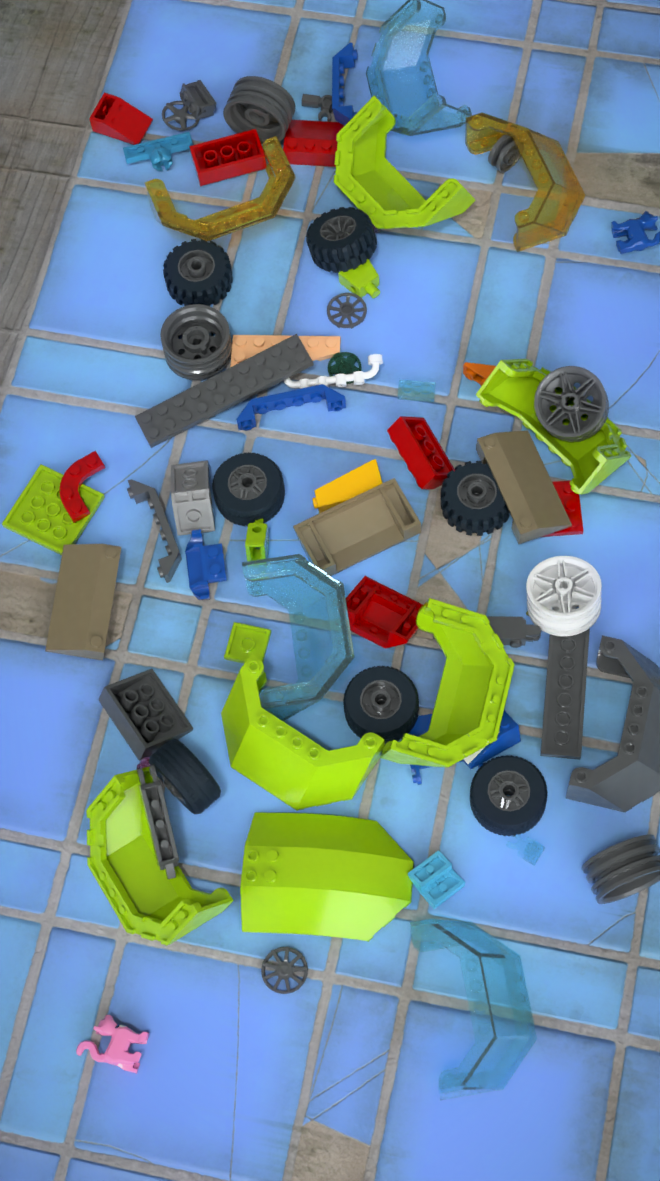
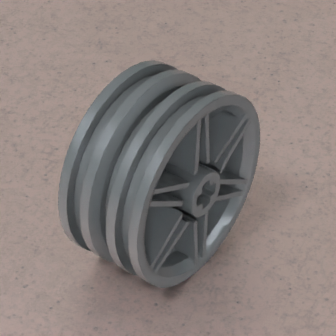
M246 76L240 78L235 83L224 108L223 115L226 123L234 132L241 133L256 129L261 144H275L282 141L285 137L296 106L292 96L279 84L263 77Z
M201 304L187 305L171 313L164 321L160 334L167 365L175 374L188 380H205L219 374L227 367L231 360L232 342L228 322L218 310Z
M565 366L550 372L540 382L535 393L534 407L538 420L549 434L562 441L579 442L594 436L602 428L608 416L609 400L601 381L596 375L582 367ZM578 382L581 386L576 390L574 389V384ZM557 387L562 388L561 394L555 393ZM588 396L593 397V401L591 403L587 402L586 400ZM569 399H571V401L574 399V405L572 407L570 405L568 406L567 401ZM552 405L557 407L554 412L550 411ZM583 414L588 415V419L585 421L581 420ZM564 419H569L570 421L568 425H563L562 422Z
M642 835L618 843L596 854L583 864L582 870L587 874L586 879L588 883H595L591 890L593 894L597 895L596 901L598 904H607L627 898L660 881V855H658L660 848L659 845L655 844L656 839L654 835Z

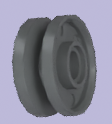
M507 133L492 147L488 156V162L492 166H496L497 170L501 173L506 172L518 162L524 151L525 144L520 139H516L514 134Z

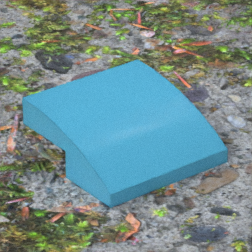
M439 850L408 873V877L433 909H436L465 886V881L452 869V864Z

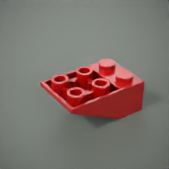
M105 92L89 118L94 132L132 145L141 143L153 121L151 117L120 97Z

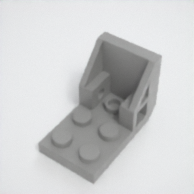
M208 460L171 465V499L178 536L192 534V530L201 529L202 533L215 531L209 487Z

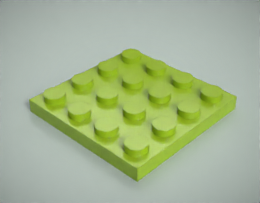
M40 464L4 519L2 526L62 555L64 545L76 544L105 496L103 493L82 484L79 494L90 515L73 523L60 498L59 489L63 474Z

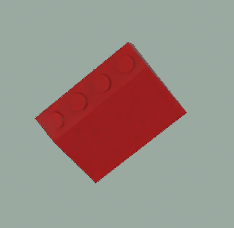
M291 120L284 138V164L336 167L337 133L344 125L339 122Z

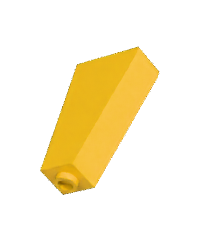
M376 459L314 490L315 497L312 498L314 509L318 508L319 513H322L382 484Z

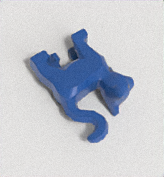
M645 211L639 218L629 219L620 224L616 221L611 222L613 237L627 236L628 239L626 241H616L618 252L623 254L632 251H642L647 247L659 244L660 232L655 234L653 240H650L644 231L658 230L655 225L658 216H653Z

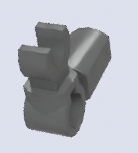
M303 94L302 106L321 107L318 120L322 121L323 117H327V122H331L332 96L324 95L321 98L317 95Z

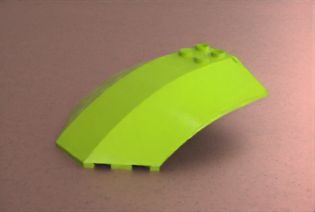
M255 812L245 842L241 875L242 932L316 935L369 942L375 933L382 927H385L395 918L398 912L411 903L413 883L408 877V873L414 869V862L377 821L324 814Z

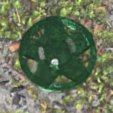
M349 352L336 353L328 363V374L330 377L335 374H353L354 372L362 371L359 358Z

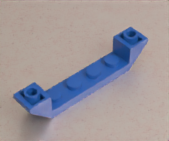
M353 43L347 44L332 57V110L335 120L344 126L357 114L353 110V105L344 106L342 101L345 98L344 89L342 88V86H345L342 74L345 73V68L355 67V60H358L357 49L354 50Z
M324 384L251 399L236 419L239 431H247L257 427L254 414H265L268 411L283 410L286 407L301 406L310 402L317 403L324 399L326 400L328 412L340 411L346 408L345 396Z

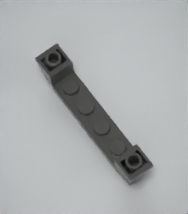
M132 479L128 480L130 487L127 488L130 499L134 498L136 504L148 501L150 509L154 508L156 512L153 514L156 525H161L162 529L159 530L162 540H166L168 543L165 546L168 556L158 559L160 566L157 567L160 578L164 577L166 583H169L182 558L155 488Z

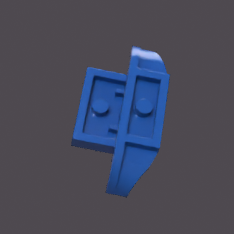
M201 529L192 530L191 538L185 551L189 587L198 600L210 599L209 583L227 581L222 543L204 546Z

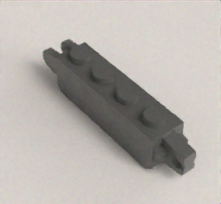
M487 616L491 628L495 634L497 633L503 645L518 648L525 646L526 641H537L541 637L542 630L540 626L526 625V620L523 617Z
M152 765L149 766V771L153 782L145 783L142 768L137 769L140 781L139 789L157 865L160 867V870L165 869L167 879L176 878L174 867L179 866V857L161 782L157 778L155 766Z

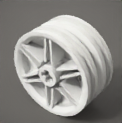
M555 556L536 565L530 572L526 583L527 610L531 621L535 625L540 626L542 631L556 636H573L592 627L601 612L602 585L596 569L588 562L573 556Z

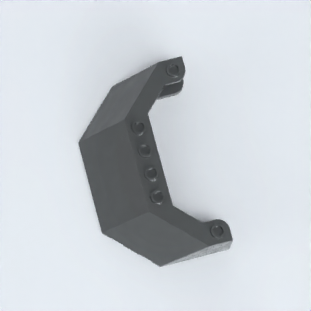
M602 635L596 660L597 668L601 672L630 678L633 681L618 756L594 770L583 767L574 769L571 773L566 799L627 812L632 807L646 801L660 791V668L656 663L623 640Z

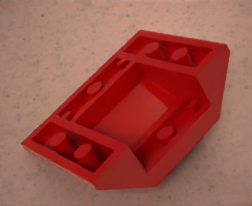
M364 576L339 605L338 609L352 632L386 649L406 644L418 630L416 618L418 610L423 604Z

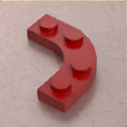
M96 451L74 462L61 479L60 498L73 523L90 515L79 493L83 481L105 468Z

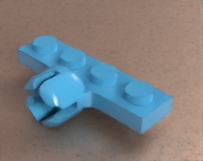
M190 132L123 147L127 164L150 159L153 168L157 171H162L161 166L163 165L166 170L171 167L172 153L190 149L189 146H192L193 143Z

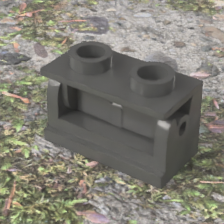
M197 80V82L187 85L183 83L180 99L185 103L193 117L197 120L213 116L216 102L202 81Z

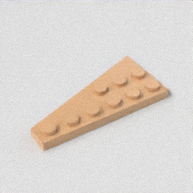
M233 335L230 367L291 336ZM298 336L312 361H322L340 356V336Z

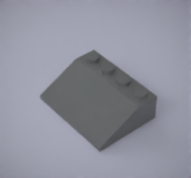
M153 669L105 686L98 699L139 761L156 753L155 751L169 739L179 740L193 730V727Z

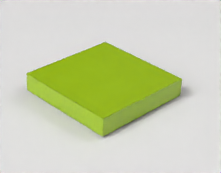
M234 622L224 659L245 663L248 657L253 654L263 662L271 630Z

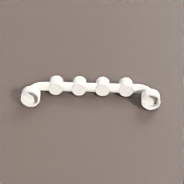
M381 354L369 355L368 364L372 368L367 372L357 371L353 374H337L331 377L320 376L316 379H300L299 381H292L288 378L284 380V383L288 387L295 389L320 384L329 387V384L336 383V387L341 388L346 387V382L354 381V385H362L365 383L364 379L372 378L377 374L379 365L383 364V358Z

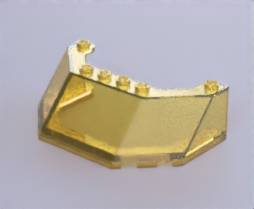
M485 113L467 117L465 144L468 151L474 155L491 151L494 144L503 135L512 136L538 189L530 207L519 211L515 215L517 233L513 237V245L516 251L519 252L566 236L581 203L585 199V193L559 141Z
M277 136L269 138L263 143V151L269 163L266 166L269 180L259 198L197 220H192L186 215L176 212L164 182L160 179H153L145 182V187L156 221L162 226L205 241H211L275 218L296 179Z

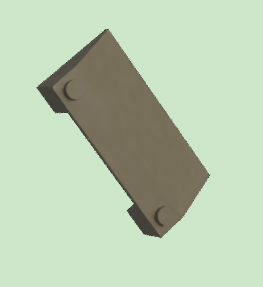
M528 430L498 432L477 438L476 451L482 464H488L513 519L511 529L518 544L572 526Z
M393 478L298 523L293 528L319 581H322L421 533V522L397 481Z
M71 544L63 546L45 652L103 661L121 547L107 544Z

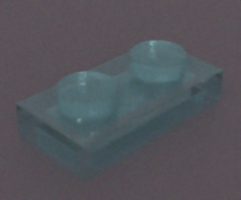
M399 380L398 399L434 402L436 382Z

